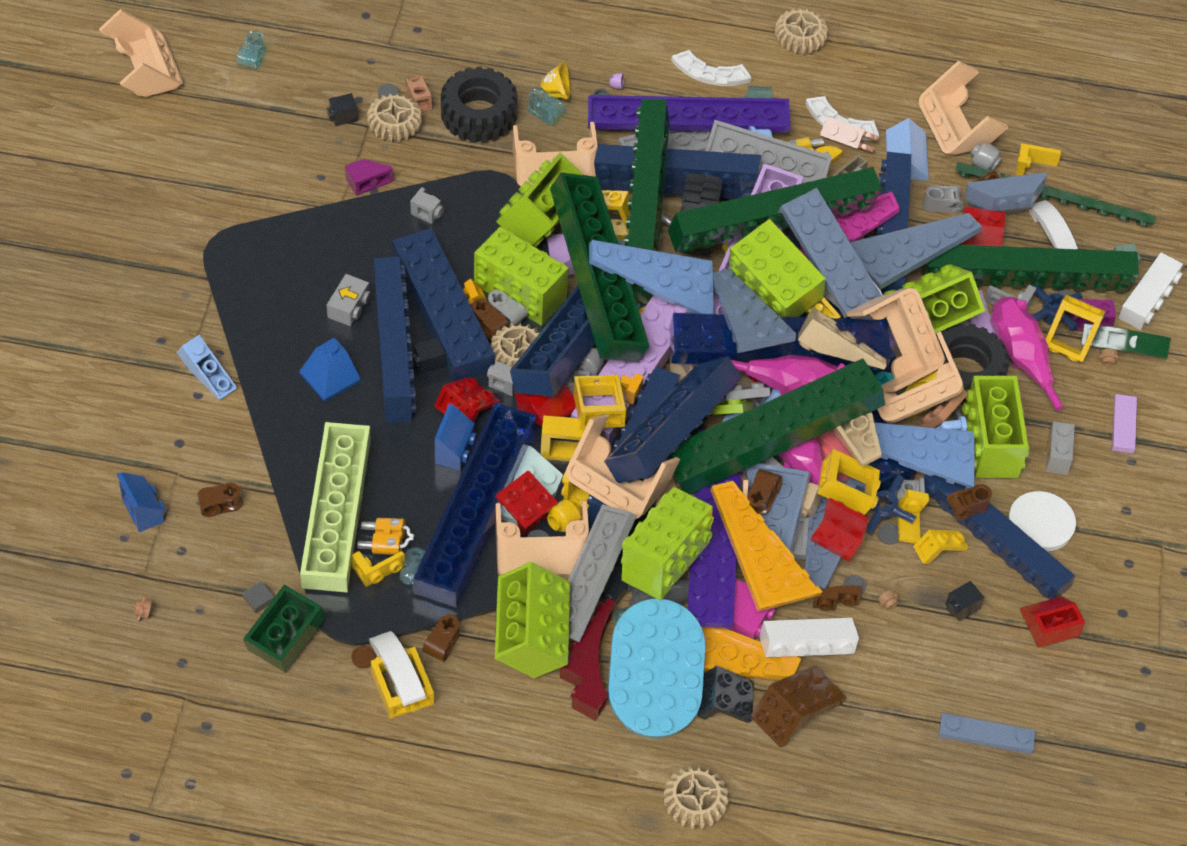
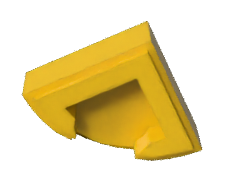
M823 146L815 149V151L820 153L829 152V155L832 156L830 165L843 154L841 149L832 146Z

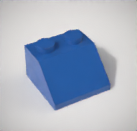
M452 404L448 405L435 437V464L460 471L463 463H467L469 460V448L475 445L477 433H474V423Z
M123 472L117 473L121 498L138 532L164 523L163 513L166 511L162 501H157L155 498L157 493L152 483L148 484L145 476Z

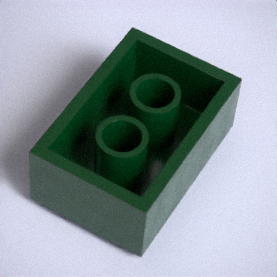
M284 584L243 640L248 651L286 673L323 623L326 616L321 605Z

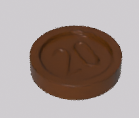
M367 646L357 647L351 655L352 663L362 669L370 667V661L375 659L374 651Z

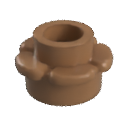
M1103 349L1100 351L1098 359L1105 366H1113L1120 357L1115 349Z
M893 589L884 592L878 598L880 607H886L887 610L895 607L899 603L897 600L899 594H895Z

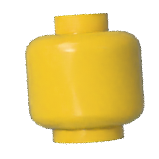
M562 500L548 512V523L553 530L562 533L566 532V527L570 522L581 520V509L578 504L571 500Z

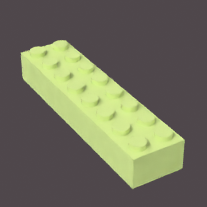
M325 422L300 572L302 589L348 592L352 566L351 555L354 553L371 442L370 426Z

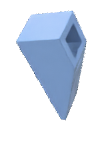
M200 335L181 346L176 352L189 371L219 400L237 389Z

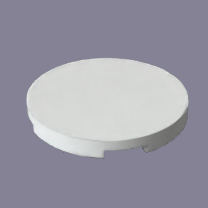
M1043 491L1029 492L1017 498L1012 504L1008 518L1047 552L1064 547L1073 536L1076 527L1074 512L1067 502L1052 493Z

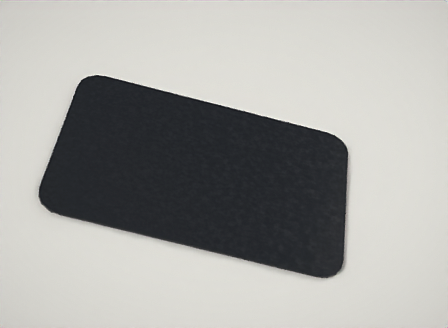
M493 170L473 171L237 224L219 231L208 241L203 252L204 270L299 574L301 572L325 422L370 426L371 442L354 553L360 551L364 558L367 557L371 561L372 566L393 556L373 554L372 549L357 548L358 541H372L373 534H375V530L361 529L362 522H376L377 518L405 519L406 526L410 528V533L414 534V539L409 541L406 547L402 548L405 554V566L399 572L385 576L380 582L366 587L351 566L348 592L304 589L307 598L322 606L326 618L319 628L334 641L354 646L370 644V638L389 631L398 637L435 627L439 619L444 615H454L459 621L496 611L499 575L497 571L495 517L496 503H500L496 499V494L513 482L528 446L534 448L541 455L542 426L518 412L515 392L511 396L489 387L487 373L471 377L484 389L491 391L500 402L498 405L478 413L474 422V433H477L475 445L470 446L469 460L467 463H463L460 471L435 464V437L444 414L434 406L443 385L454 381L447 367L421 374L419 367H415L414 364H412V369L414 372L416 413H412V422L386 423L374 258L393 257L392 240L432 228L463 290L465 282L469 279L474 281V253L501 227L496 222L501 216L499 211L507 203L511 204L509 199L516 192L520 194L518 189L521 186L517 183V180L506 173ZM421 187L425 189V193L441 200V206L444 207L442 216L437 218L433 224L411 214L410 201ZM543 235L544 239L535 248L546 252L550 256L549 247ZM345 274L369 282V292H371L369 302L363 305L360 317L355 319L351 326L332 320L327 316V303ZM406 284L411 351L414 354L415 344L433 338ZM483 290V292H484V294H485V296H486V299H487V301H488V295H489V293H487V292H485V291ZM554 314L542 326L528 317L522 320L521 324L523 327L529 324L531 329L537 327L538 333H540ZM335 338L347 351L360 377V382L324 402L300 375L299 371L317 347ZM621 430L619 431V433L617 434V436L615 437V439H614L613 442L611 443V453H612V449H613V446H614L615 441H616V440H619V441H620V439H621V437H622V436L620 435ZM551 438V440L580 442V440ZM547 460L564 476L569 461ZM561 483L556 497H554L557 502L564 499V496L561 495L564 483ZM654 504L642 517L635 519L633 527L628 534L629 537L634 533L637 524L647 518L650 509L655 508ZM547 518L531 530L545 531L549 537L566 536V532L562 533L553 530ZM407 530L405 531V537L402 540L403 544L405 543L406 539L409 538V536L407 535ZM623 549L620 551V554L615 562L614 567L622 559Z

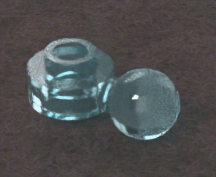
M411 548L405 553L406 567L400 572V579L404 584L410 585L415 583L418 579L417 571H421L426 567L428 555L423 549Z

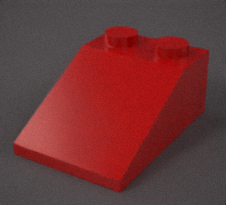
M964 206L963 214L969 213L982 226V230L959 245L1002 246L1006 212Z

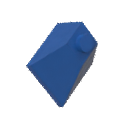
M335 338L317 347L299 371L300 375L324 402L360 382V377L347 351Z

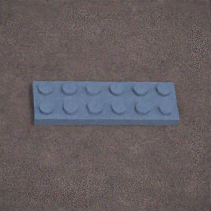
M817 188L779 208L811 263L826 278L825 286L844 318L848 317L846 312L882 296Z

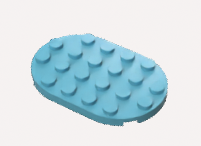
M658 599L645 600L633 605L624 612L613 631L608 699L614 715L625 725L624 727L637 735L647 738H664L674 735L685 728L699 710L703 690L705 639L699 622L685 607L665 599L661 601Z

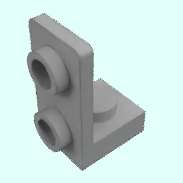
M1028 285L1025 292L1021 291L1017 298L1018 300H1026L1027 310L1036 292V288ZM989 286L985 301L994 305V302L1002 297L1015 296Z

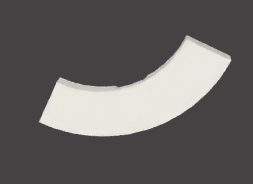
M690 50L673 55L671 59L679 70L703 83L717 86H737L750 83L752 80L743 64L731 67H711L706 65V62L695 57Z
M825 96L807 98L805 101L810 114L822 126L826 117H830L879 136L874 120L862 121L843 118L828 103ZM863 136V138H862V140L872 141V140H870L869 138L864 137V136Z

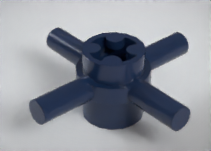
M1035 285V294L1043 301L1042 310L1032 316L1037 321L1043 319L1045 323L1052 325L1065 296L1059 293L1047 295L1038 285ZM1077 292L1071 295V297L1082 299V294ZM1065 310L1059 324L1063 321L1072 331H1075L1078 328V324Z
M896 476L888 491L884 490L877 493L878 502L872 509L874 514L867 525L866 533L872 535L880 520H889L894 515L911 524L915 521V515L898 507V501L895 497L905 480L902 476ZM859 486L855 487L856 490L865 493V489ZM881 502L889 504L884 505L883 509L879 507Z

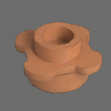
M144 594L142 599L137 600L135 604L134 614H138L137 621L140 620V617L148 618L151 600L145 599L146 595Z

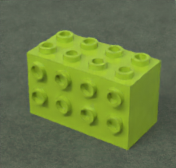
M561 152L550 162L545 160L538 168L540 171L535 170L527 178L530 182L525 181L518 189L520 194L516 192L509 199L511 204L507 203L499 211L501 216L496 221L502 228L511 231L515 236L535 247L544 239L543 235L548 237L555 229L554 225L560 223L550 191L554 181L560 172L583 175Z
M770 219L730 248L729 269L735 273L736 277H740L787 325L824 298L826 278Z
M499 227L474 253V282L489 294L494 290L503 291L510 299H514L518 304L521 303L526 308L527 317L541 326L567 299L569 268L564 263L550 257L546 252L540 251L529 242L518 238L511 231Z
M950 264L940 268L941 271L935 274L928 273L921 277L922 280L917 282L911 281L902 285L903 288L901 289L913 288L918 291L935 334L985 312L971 271ZM896 290L887 291L883 295L895 292ZM885 317V320H886V323H887V325H888V328L890 329V331H891V333H892V330H891V328H890V325H889V323H888V320H887V318Z
M973 376L970 390L966 391L968 393L966 402L962 404V414L966 415L967 431H972L974 436L975 478H1019L1021 470L1025 468V458L1029 456V444L1017 376Z
M676 487L663 494L659 504L655 508L650 509L647 518L643 522H639L634 533L630 537L627 536L622 543V581L661 601L710 543L712 537L711 525L714 520L712 516L713 506Z
M532 561L498 576L495 660L532 678H537L568 665L570 581Z

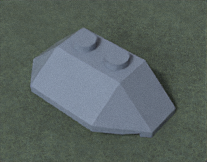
M1047 173L967 183L965 200L974 208L1006 212L1005 214L1024 212L1032 206L1044 190Z

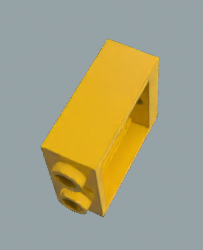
M602 190L607 209L618 210L622 220L611 219L616 237L625 241V234L629 235L626 219L627 216H630L631 211L628 210L629 192Z
M1065 295L1046 337L1048 350L1054 353H1063L1072 361L1083 362L1106 311ZM1065 310L1094 322L1082 351L1053 339Z
M619 375L575 376L573 394L580 429H586L591 418L603 414L609 416L604 428L625 427L626 407ZM613 396L614 405L584 406L582 397Z
M543 417L541 456L546 460L570 462L579 442L551 440V438L580 440L585 429H580L578 418Z
M832 449L822 461L817 494L828 499L832 498L840 501L848 508L865 515L878 502V496L876 495L881 483L879 480L880 470L870 465L862 467L856 459ZM838 471L866 484L865 493L837 481Z
M415 647L404 648L414 665L426 698L403 706L398 696L391 698L381 673L387 670L380 656L370 661L371 674L390 719L434 705V692Z

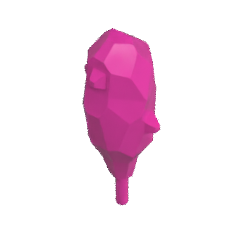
M1002 297L994 302L990 317L994 334L998 336V340H1002L1005 344L1009 358L1013 361V368H1020L1041 389H1044L1056 411L1062 410L1063 405L1052 387L1054 379L1049 362L1048 343L1037 320L1026 309V300H1018L1016 297Z
M795 355L773 359L750 360L748 363L731 360L736 370L745 371L748 375L779 390L780 395L845 367L843 363L835 366L818 358Z
M816 438L777 455L785 462L784 468L809 471L811 474L809 483L819 485L823 455Z

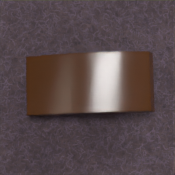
M835 586L822 589V594L814 597L812 608H819L823 611H835L837 603L846 606H858L862 586Z

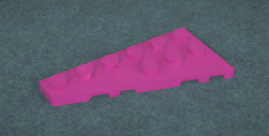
M889 192L877 196L871 208L866 211L855 210L848 215L840 216L838 214L834 215L849 242H854L899 213V206L893 193ZM801 246L799 251L809 260L807 254Z

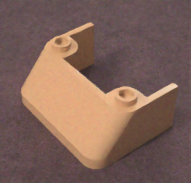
M120 9L99 29L101 33L115 40L116 49L121 54L130 56L135 68L120 82L121 86L133 91L138 96L148 97L175 90L183 84L167 41L157 28Z
M957 61L923 92L919 98V106L938 144L944 153L951 156L972 152L976 144L980 146L983 142L991 144L1008 129L1006 124L987 116L971 130L960 106L968 98V90L965 85L979 71L961 61Z
M590 122L589 138H582L577 142V151L537 153L534 143L519 141L517 125H513L515 176L520 186L525 181L530 182L527 178L535 170L540 171L538 168L545 160L550 162L560 152L583 175L596 177L594 160L597 151V139L594 122Z
M913 288L901 289L874 298L846 312L848 317L865 316L868 314L874 320H880L885 317L888 320L902 356L892 362L891 371L894 379L881 385L884 392H896L939 369L944 364V353L917 290Z
M941 332L937 333V336L949 362L939 367L937 379L898 396L895 392H884L886 405L878 408V412L885 422H898L953 398L962 392L963 381Z
M603 414L591 418L566 469L568 480L608 506L629 511L636 515L635 519L642 517L666 489L680 459L675 457L662 462L658 472L655 471L656 473L652 477L644 479L643 482L637 479L631 483L627 481L618 483L604 462L611 453V445L607 439L600 436L609 416Z
M582 501L581 520L572 521L567 525L566 536L520 538V529L516 524L510 522L501 523L500 503H496L495 526L498 575L500 576L532 561L564 579H569L589 535L587 501Z

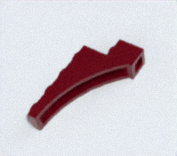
M607 598L604 604H599L594 613L595 617L592 621L588 622L580 642L573 641L570 648L571 651L568 654V665L560 667V678L575 686L570 695V698H572V709L594 721L598 719L608 704L609 692L604 690L599 669V650L607 626L615 614L616 602L610 598Z

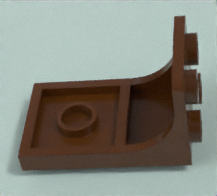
M812 666L770 684L751 716L756 724L779 747H784L793 734L806 721L843 704L847 697L824 675L822 670Z

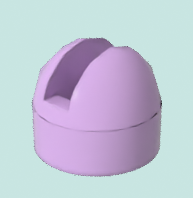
M616 73L610 77L609 84L612 88H624L623 73Z

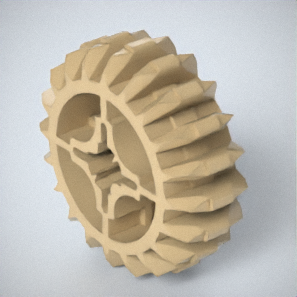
M800 8L798 11L791 9L790 12L785 11L777 20L775 26L777 43H781V48L787 47L788 52L792 50L795 54L797 52H801L802 55L805 52L811 54L812 51L817 52L819 48H822L825 40H827L828 28L825 20L821 18V15H816L815 11L809 12L808 8L805 11Z
M389 93L388 97L382 95L380 99H375V102L370 105V109L367 112V122L371 132L375 133L376 137L381 136L383 141L389 139L392 142L393 139H397L400 142L402 138L407 140L409 136L414 137L415 132L419 131L422 123V113L418 103H414L413 98L408 99L406 95L401 97L398 93L396 96H392Z
M520 322L518 326H514L511 323L510 328L503 326L502 331L497 330L496 336H493L490 345L495 354V363L498 361L513 367L538 336L537 327L531 329L529 324L523 327Z
M689 766L687 772L680 769L678 775L673 774L671 776V781L666 783L663 796L665 798L664 806L668 807L667 813L668 815H673L674 822L681 820L682 827L688 823L692 830L695 825H699L702 830L705 823L711 827L714 820L719 822L721 814L724 815L726 812L725 806L728 805L729 799L726 797L728 790L724 788V780L718 781V773L711 776L710 769L702 772L699 766L697 771H693L692 767ZM689 785L688 790L682 791L681 794H677L683 787ZM715 801L711 807L702 810L704 805H708L710 802Z

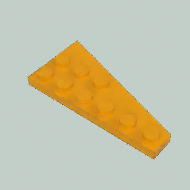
M734 481L711 487L712 496L758 612L822 594V590L813 584L809 579L810 575L805 569L802 570L794 560L793 554L776 533L767 527L763 517L757 514L750 506V501Z
M701 627L705 639L704 673L715 666H719L743 677L782 680L796 674L801 663V658L797 656L765 657L761 642L729 629Z

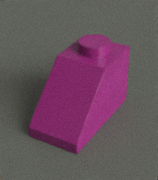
M362 159L345 166V179L354 194L358 196L392 183L393 168L389 165Z

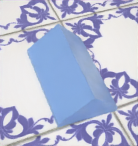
M910 118L887 129L886 154L887 152L912 154L910 180L928 181L926 132Z

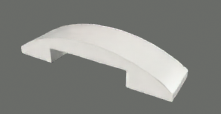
M1044 200L1033 203L1028 208L1035 223L1040 222L1054 248L1078 249L1066 222L1051 203Z
M389 631L370 638V644L377 657L380 656L403 706L425 699L426 696L415 669L394 633Z

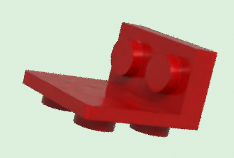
M467 377L443 385L434 407L445 415L448 405L452 404L474 423L480 411L498 405L500 400L491 391L480 386L475 379Z
M530 471L523 473L496 494V499L517 521L520 529V538L548 517V512L558 504L557 500Z
M829 498L826 503L823 521L813 533L811 541L850 562L864 542L869 519L862 513L848 508L842 502Z

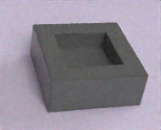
M262 581L242 593L244 600L255 613L266 608L274 598Z

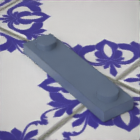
M942 713L938 737L1032 754L1035 730Z

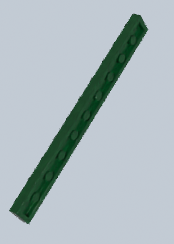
M959 161L955 170L959 171L958 175L969 178L971 174L981 178L992 171ZM997 172L1002 178L1014 177ZM1045 185L1044 190L1038 196L1049 199L1050 196L1058 198L1057 202L1069 205L1070 201L1078 203L1077 207L1085 210L1093 207L1097 209V213L1108 216L1110 212L1118 214V219L1129 221V218L1137 219V224L1148 227L1150 223L1154 224L1156 219L1154 214Z

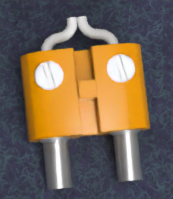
M377 518L376 522L361 523V529L375 530V534H373L372 541H358L357 548L372 549L373 554L395 555L401 552L402 548L406 547L409 541L414 539V534L410 533V528L406 526L405 519ZM407 530V535L409 536V538H407L405 543L403 544L402 540L404 539L405 531Z

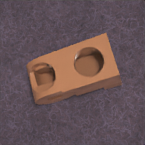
M420 75L405 79L409 98H413V102L418 103L420 111L432 110L431 93L423 77Z

